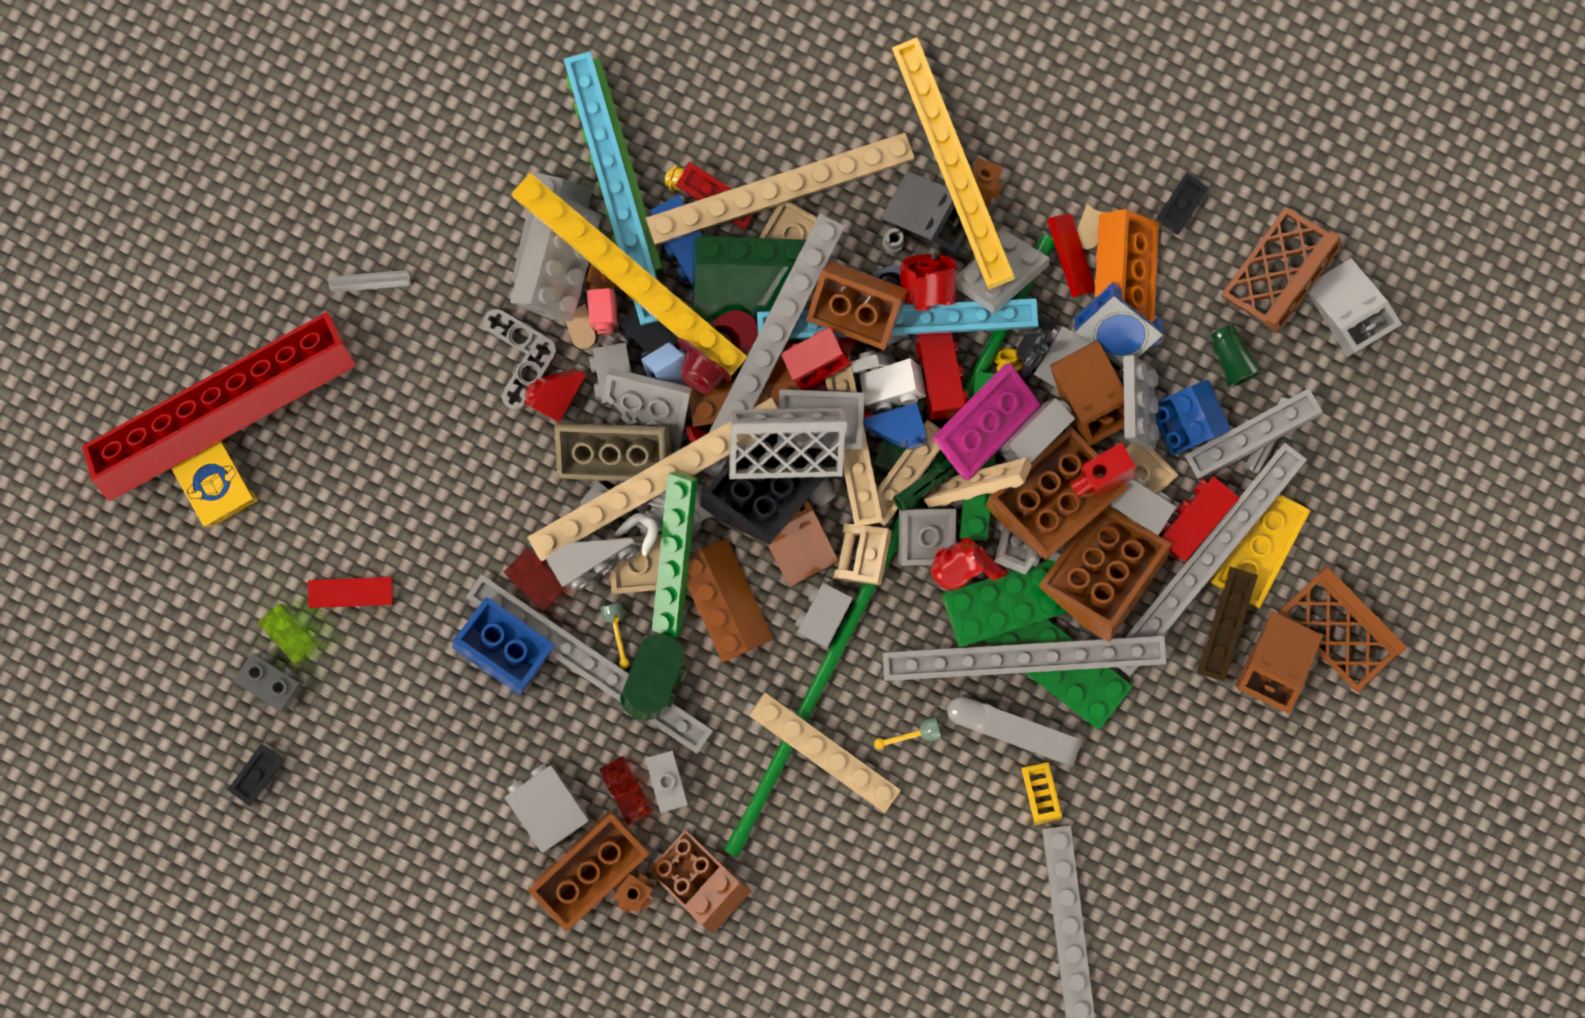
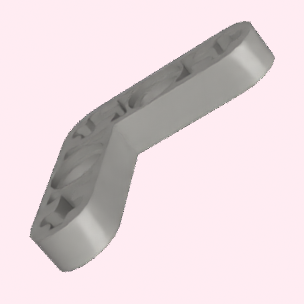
M492 309L484 317V326L487 331L526 354L502 394V400L509 409L514 411L521 410L526 406L523 403L526 399V390L523 388L519 396L522 398L520 403L515 402L512 405L510 404L511 399L508 397L510 392L515 394L519 389V385H516L515 382L519 380L524 386L529 387L530 384L535 383L536 379L544 377L556 357L557 348L554 342L506 312ZM499 315L502 316L501 321L508 327L510 322L515 323L509 328L507 337L503 336L506 332L503 328L496 326L495 329H492L493 324L490 322L492 317L498 318ZM524 329L527 331L528 339L525 343L517 344L514 342L513 333L516 330ZM547 343L549 344L548 349L551 351V354L549 356L546 354L542 356L540 362L544 366L540 368L538 364L529 361L531 356L537 359L540 354L537 347L539 345L544 347ZM529 366L537 370V377L531 382H527L522 378L523 370Z

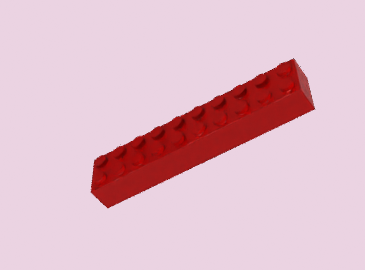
M327 311L83 445L82 450L92 482L110 502L135 487L148 482L164 471L175 467L193 455L199 454L213 444L224 440L233 433L248 427L253 422L273 413L282 406L297 400L302 395L322 386L333 378L346 373L355 367L356 363L341 330Z

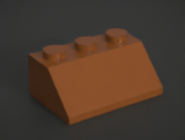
M829 261L821 271L806 321L824 328L831 327L835 332L885 350L900 317L908 290Z

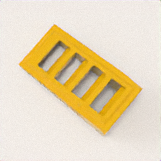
M1049 762L1021 768L1034 825L1061 820L1062 814ZM1046 774V778L1030 781L1029 776ZM1048 784L1049 789L1036 792L1032 790L1033 787ZM1051 796L1049 801L1035 802L1037 798ZM1050 807L1054 809L1053 812L1038 814V810Z

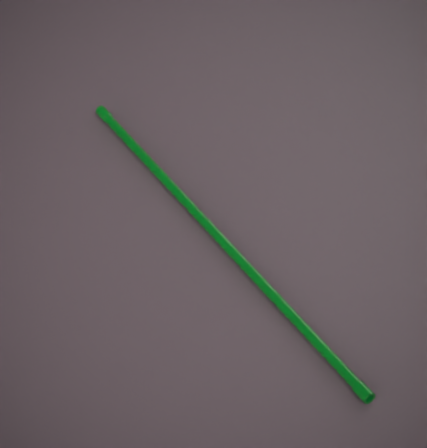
M1042 234L1035 249L1049 257L1055 246L1053 238ZM1037 277L1011 300L1026 299ZM1009 330L993 331L963 389L967 391L969 400L972 398L974 372L987 373ZM942 450L938 452L923 475L930 471V467L934 463H940L943 460L945 454ZM923 497L918 499L907 509L918 508ZM899 514L891 528L892 532L884 572L899 545ZM863 583L796 712V715L805 722L808 721L877 585ZM782 740L738 826L733 830L724 848V851L735 857H739L750 836V831L793 750V747Z

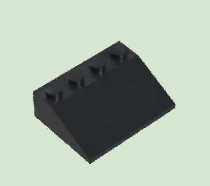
M770 433L764 440L773 447L777 444L778 433ZM759 443L749 453L758 460L768 450ZM782 447L777 452L787 459L796 449L793 447ZM808 448L806 452L815 458L822 450L820 448ZM800 455L791 464L795 468H804L809 461ZM828 455L820 464L824 468L835 467L836 460ZM744 456L736 463V470L748 469L753 463ZM775 456L770 457L763 463L768 469H775L781 464ZM728 463L703 492L701 507L724 524L771 545L826 477L730 479Z

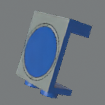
M1114 282L1075 317V333L1090 344L1096 340L1099 341L1106 356L1123 370L1124 356L1134 355L1140 359L1143 353L1150 346L1157 345L1163 336L1162 320L1157 317L1151 323L1122 300L1121 287Z

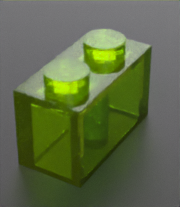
M277 604L257 622L294 664H302L322 646L285 604Z

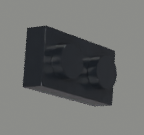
M1186 173L1155 221L1178 235L1209 187Z
M261 744L227 790L248 806H252L286 760L266 745Z

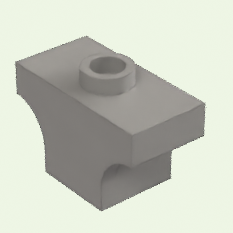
M673 750L645 758L660 813L687 806L685 787Z

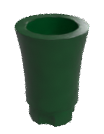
M1234 324L1220 328L1209 335L1213 343L1212 347L1224 372L1228 388L1247 382L1263 372V369L1246 346L1241 334L1237 332Z

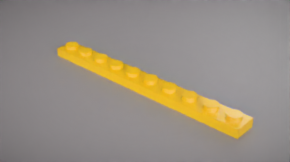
M918 37L893 47L898 65L988 290L1014 280V275Z
M529 173L513 191L511 196L677 337L690 342L706 357L721 365L730 376L734 374L747 358L744 353L533 174Z

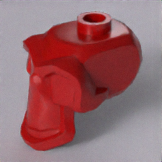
M968 537L963 538L959 543L952 544L948 548L940 549L935 554V560L931 565V576L935 583L941 588L951 591L967 585L972 577L979 575L981 572H984L992 580H997L1007 575L1006 567L995 563V560L984 551L982 546H978Z

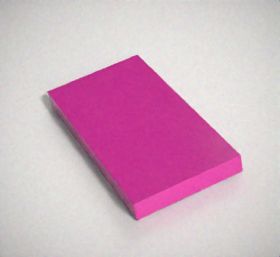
M1005 363L932 439L963 480H969L1028 420L1041 404L1012 364Z

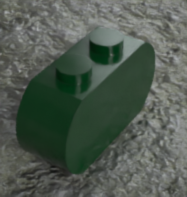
M655 634L648 636L642 641L620 695L621 706L631 717L644 721L652 720L659 717L665 707L671 708L677 693L672 691L675 681L681 682L686 667L682 666L685 658L683 648L674 638L664 634Z

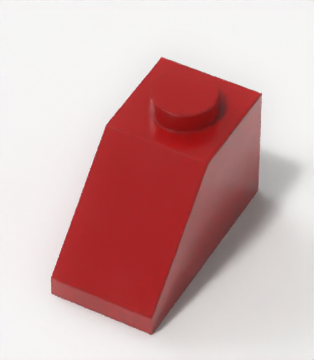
M572 368L538 378L535 383L530 384L525 392L526 399L523 403L549 419L560 422L586 374Z

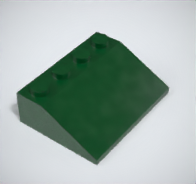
M696 236L692 243V310L709 325L721 315L729 311L738 310L748 313L757 324V312L771 311L806 240Z

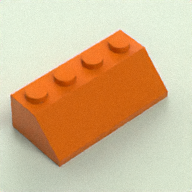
M1127 209L1099 214L1097 229L1095 298L1114 282L1121 287L1122 300L1152 323L1155 318L1159 223Z

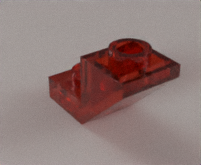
M624 755L599 769L608 790L616 800L628 826L653 812L644 791Z

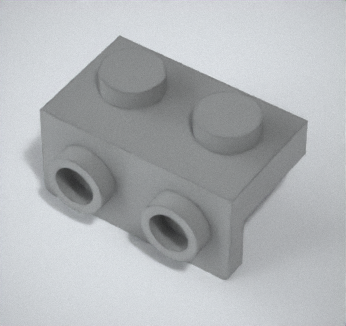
M1003 526L995 563L1026 574L1032 565L1036 566L1041 556Z

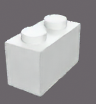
M910 358L860 374L862 392L865 394V406L876 413L881 414L891 411L893 407L899 405L907 406L918 402V399L926 397L921 366Z

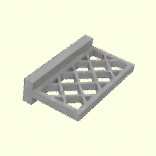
M844 409L730 410V479L842 476L845 432H847V419ZM827 432H838V438L829 446L820 439ZM770 433H778L782 439L773 447L764 440ZM798 433H807L811 438L801 447L792 439ZM737 434H750L754 440L747 446L742 447L737 442ZM817 442L825 450L813 458L806 450ZM760 443L768 451L757 460L749 452ZM786 443H789L796 451L785 459L777 451ZM830 454L836 459V467L824 468L820 462ZM800 455L809 461L804 468H795L791 464ZM744 456L753 463L748 469L736 470V463ZM775 456L781 464L775 469L766 468L763 463L770 457Z

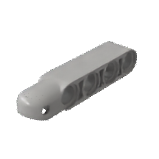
M955 697L947 705V715L955 724L1072 767L1074 766L1083 740L966 697Z

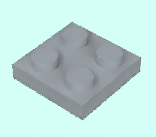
M910 508L905 511L899 510L898 564L901 566L932 565L935 560L934 556L940 549L948 548L955 543L956 509Z

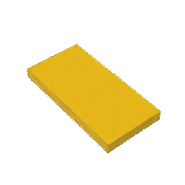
M1280 494L1213 575L1209 583L1223 589L1230 566L1257 574L1258 577L1249 604L1259 609L1311 510Z

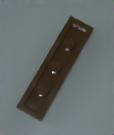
M1232 566L1229 567L1196 671L1198 674L1225 681L1258 577L1257 574Z

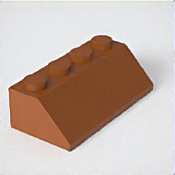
M728 539L690 553L687 587L722 663L773 640Z
M610 809L528 885V892L567 932L650 853L631 829Z

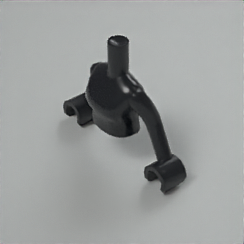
M1042 310L1039 312L1040 316L1038 318V327L1042 331L1038 334L1028 333L1016 350V358L1022 363V371L1019 375L1023 380L1031 374L1032 367L1036 365L1041 356L1049 351L1047 343L1051 337V326L1055 318Z

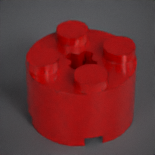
M919 254L905 258L903 264L900 263V287L908 290L905 302L914 304V308L919 311L930 310L931 306L955 304L956 261L944 255H940V260L931 259V254Z

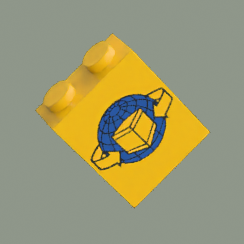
M222 441L213 444L199 454L171 468L203 527L208 528L215 526L258 501L255 493L248 490L229 456L227 443Z

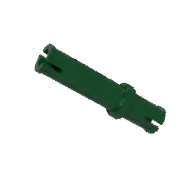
M948 458L940 463H934L930 467V471L893 496L894 504L899 510L905 511L938 484L946 483L950 478L949 476L957 470Z

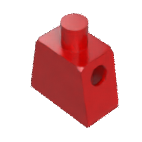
M1121 442L1081 466L1082 476L1069 484L1077 498L1089 491H1092L1096 498L1134 479L1136 466ZM1102 474L1105 477L1099 479L1096 478L1095 475Z

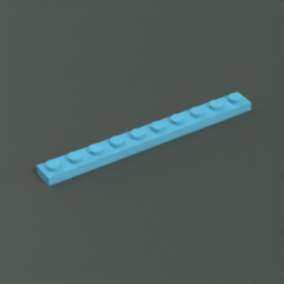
M591 52L565 58L564 63L617 245L657 280ZM634 300L641 326L658 321Z
M1036 299L1009 300L995 314L977 302L931 306L930 310L926 311L916 310L914 305H903L892 335L1037 328ZM803 310L788 340H807L816 332L827 328L806 321L809 310ZM757 312L758 335L770 312ZM835 332L839 338H848L846 335Z

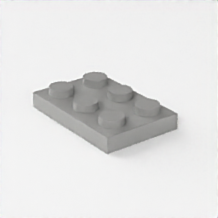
M1008 231L999 240L1014 275V280L988 290L976 259L956 275V289L994 314L1049 266V257Z
M1124 356L1125 439L1144 450L1156 449V441L1159 439V429L1156 425L1155 415L1159 409L1158 400L1155 397L1158 375L1153 367L1136 356Z
M780 389L779 409L843 408L847 419L844 449L862 450L864 393ZM827 432L820 439L829 446L838 438V432ZM798 433L792 439L801 447L811 437L807 433ZM779 434L777 437V443L782 439V437ZM815 442V443H814L811 447H809V448H822V447H821L817 442ZM786 443L783 447H792V446H791L789 443Z

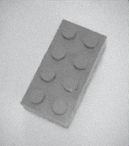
M559 196L598 230L601 214ZM535 216L533 217L510 303L551 320L573 321L589 261Z

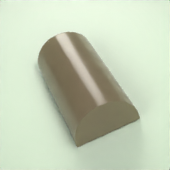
M556 423L554 425L557 479L626 481L672 455V438L668 427Z

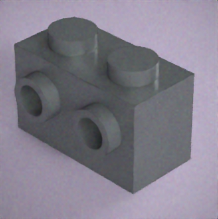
M263 651L261 654L251 653L233 682L278 711H286L304 684L298 679L300 674L287 666L283 670L275 665L276 659Z

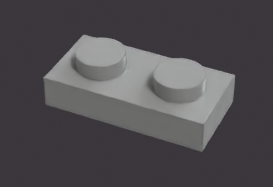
M868 351L859 354V359L852 361L851 365L854 373L863 374L894 364L895 360L892 355Z

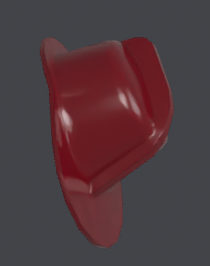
M739 310L729 311L710 324L744 354L751 350L758 337V326L755 320L748 313Z
M678 338V346L686 354L681 366V377L689 387L703 395H708L720 382L729 383L731 381L730 374L721 365L706 357L687 340Z

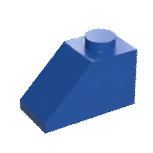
M917 403L863 419L864 425L869 432L900 448L907 447L908 450L923 446V442L929 441Z

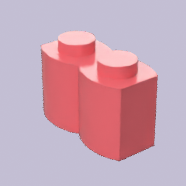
M611 288L588 290L589 325L592 327V330L597 331L598 335L614 334V330L619 328L615 290Z

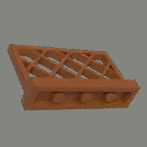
M1285 207L1221 293V297L1265 323L1268 329L1278 334L1341 248L1340 235L1333 231L1327 232ZM1287 217L1297 222V231L1282 234L1281 225ZM1315 233L1322 237L1317 245L1305 247L1303 235ZM1300 236L1302 248L1285 251L1283 239ZM1280 240L1282 252L1266 256V245L1269 242ZM1303 254L1305 262L1302 266L1289 269L1287 257ZM1284 258L1286 270L1269 274L1267 261ZM1264 262L1266 274L1250 277L1248 270L1252 264ZM1287 276L1288 285L1285 289L1272 291L1270 279ZM1267 280L1269 292L1253 296L1251 283ZM1248 284L1249 297L1238 299L1231 295L1236 286ZM1271 298L1272 307L1266 315L1256 310L1254 301Z
M1325 565L1278 613L1294 621L1287 612L1294 605H1306V621L1295 622L1306 625L1307 628L1310 625H1326V641L1320 642V644L1325 645V652L1318 647L1317 653L1358 692L1398 654L1400 655L1408 647ZM1318 582L1326 589V601H1310V590ZM1330 594H1331L1338 602H1330ZM1306 595V601H1299ZM1310 605H1326V621H1310ZM1330 605H1342L1346 609V621H1330ZM1350 614H1351L1358 622L1350 621ZM1330 625H1346V641H1329ZM1350 625H1362L1366 629V641H1349ZM1370 634H1371L1377 641H1370ZM1329 645H1345V661L1332 660L1329 657ZM1349 645H1366L1365 661H1349ZM1370 645H1382L1389 652L1381 661H1369ZM1337 664H1345V672ZM1349 665H1365V676L1357 684L1349 677ZM1369 665H1376L1369 671Z

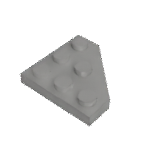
M609 368L604 398L610 405L614 404L621 412L623 421L630 426L668 427L672 438V454L681 450L692 388Z

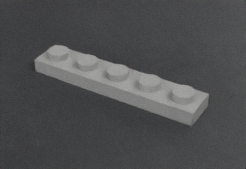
M1308 388L1186 454L1185 457L1198 481H1201L1203 478L1214 474L1323 415V411Z

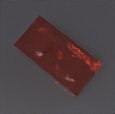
M526 548L504 573L543 612H546L569 588L562 587L554 572L545 565L546 559L541 561L535 550L532 552Z

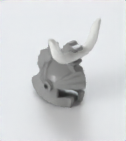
M698 489L696 492L692 536L701 529V522L704 519L714 517L701 507L703 492ZM666 492L652 498L649 502L652 508L645 511L646 514L636 513L630 516L615 532V536L619 537L626 534L635 525L639 527L640 533L646 536L642 545V554L644 556L648 554L654 544L658 531H662Z

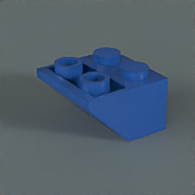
M1209 379L1158 401L1159 409L1158 413L1155 414L1156 423L1171 456L1231 430Z

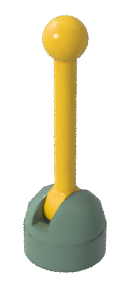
M622 602L600 606L604 620L613 624L621 658L619 666L622 669H628L630 661L626 659L618 622L623 617Z
M935 717L924 721L919 731L886 740L879 738L875 740L874 746L876 749L881 750L885 745L922 736L927 741L940 740L942 737Z

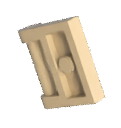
M844 524L842 532L845 535L838 569L834 571L833 578L846 582L852 581L881 585L892 531L888 528L872 526L855 527V524ZM860 535L854 569L849 571L855 537Z

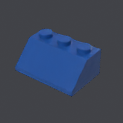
M487 596L455 637L452 648L519 696L522 695L555 646L551 641Z

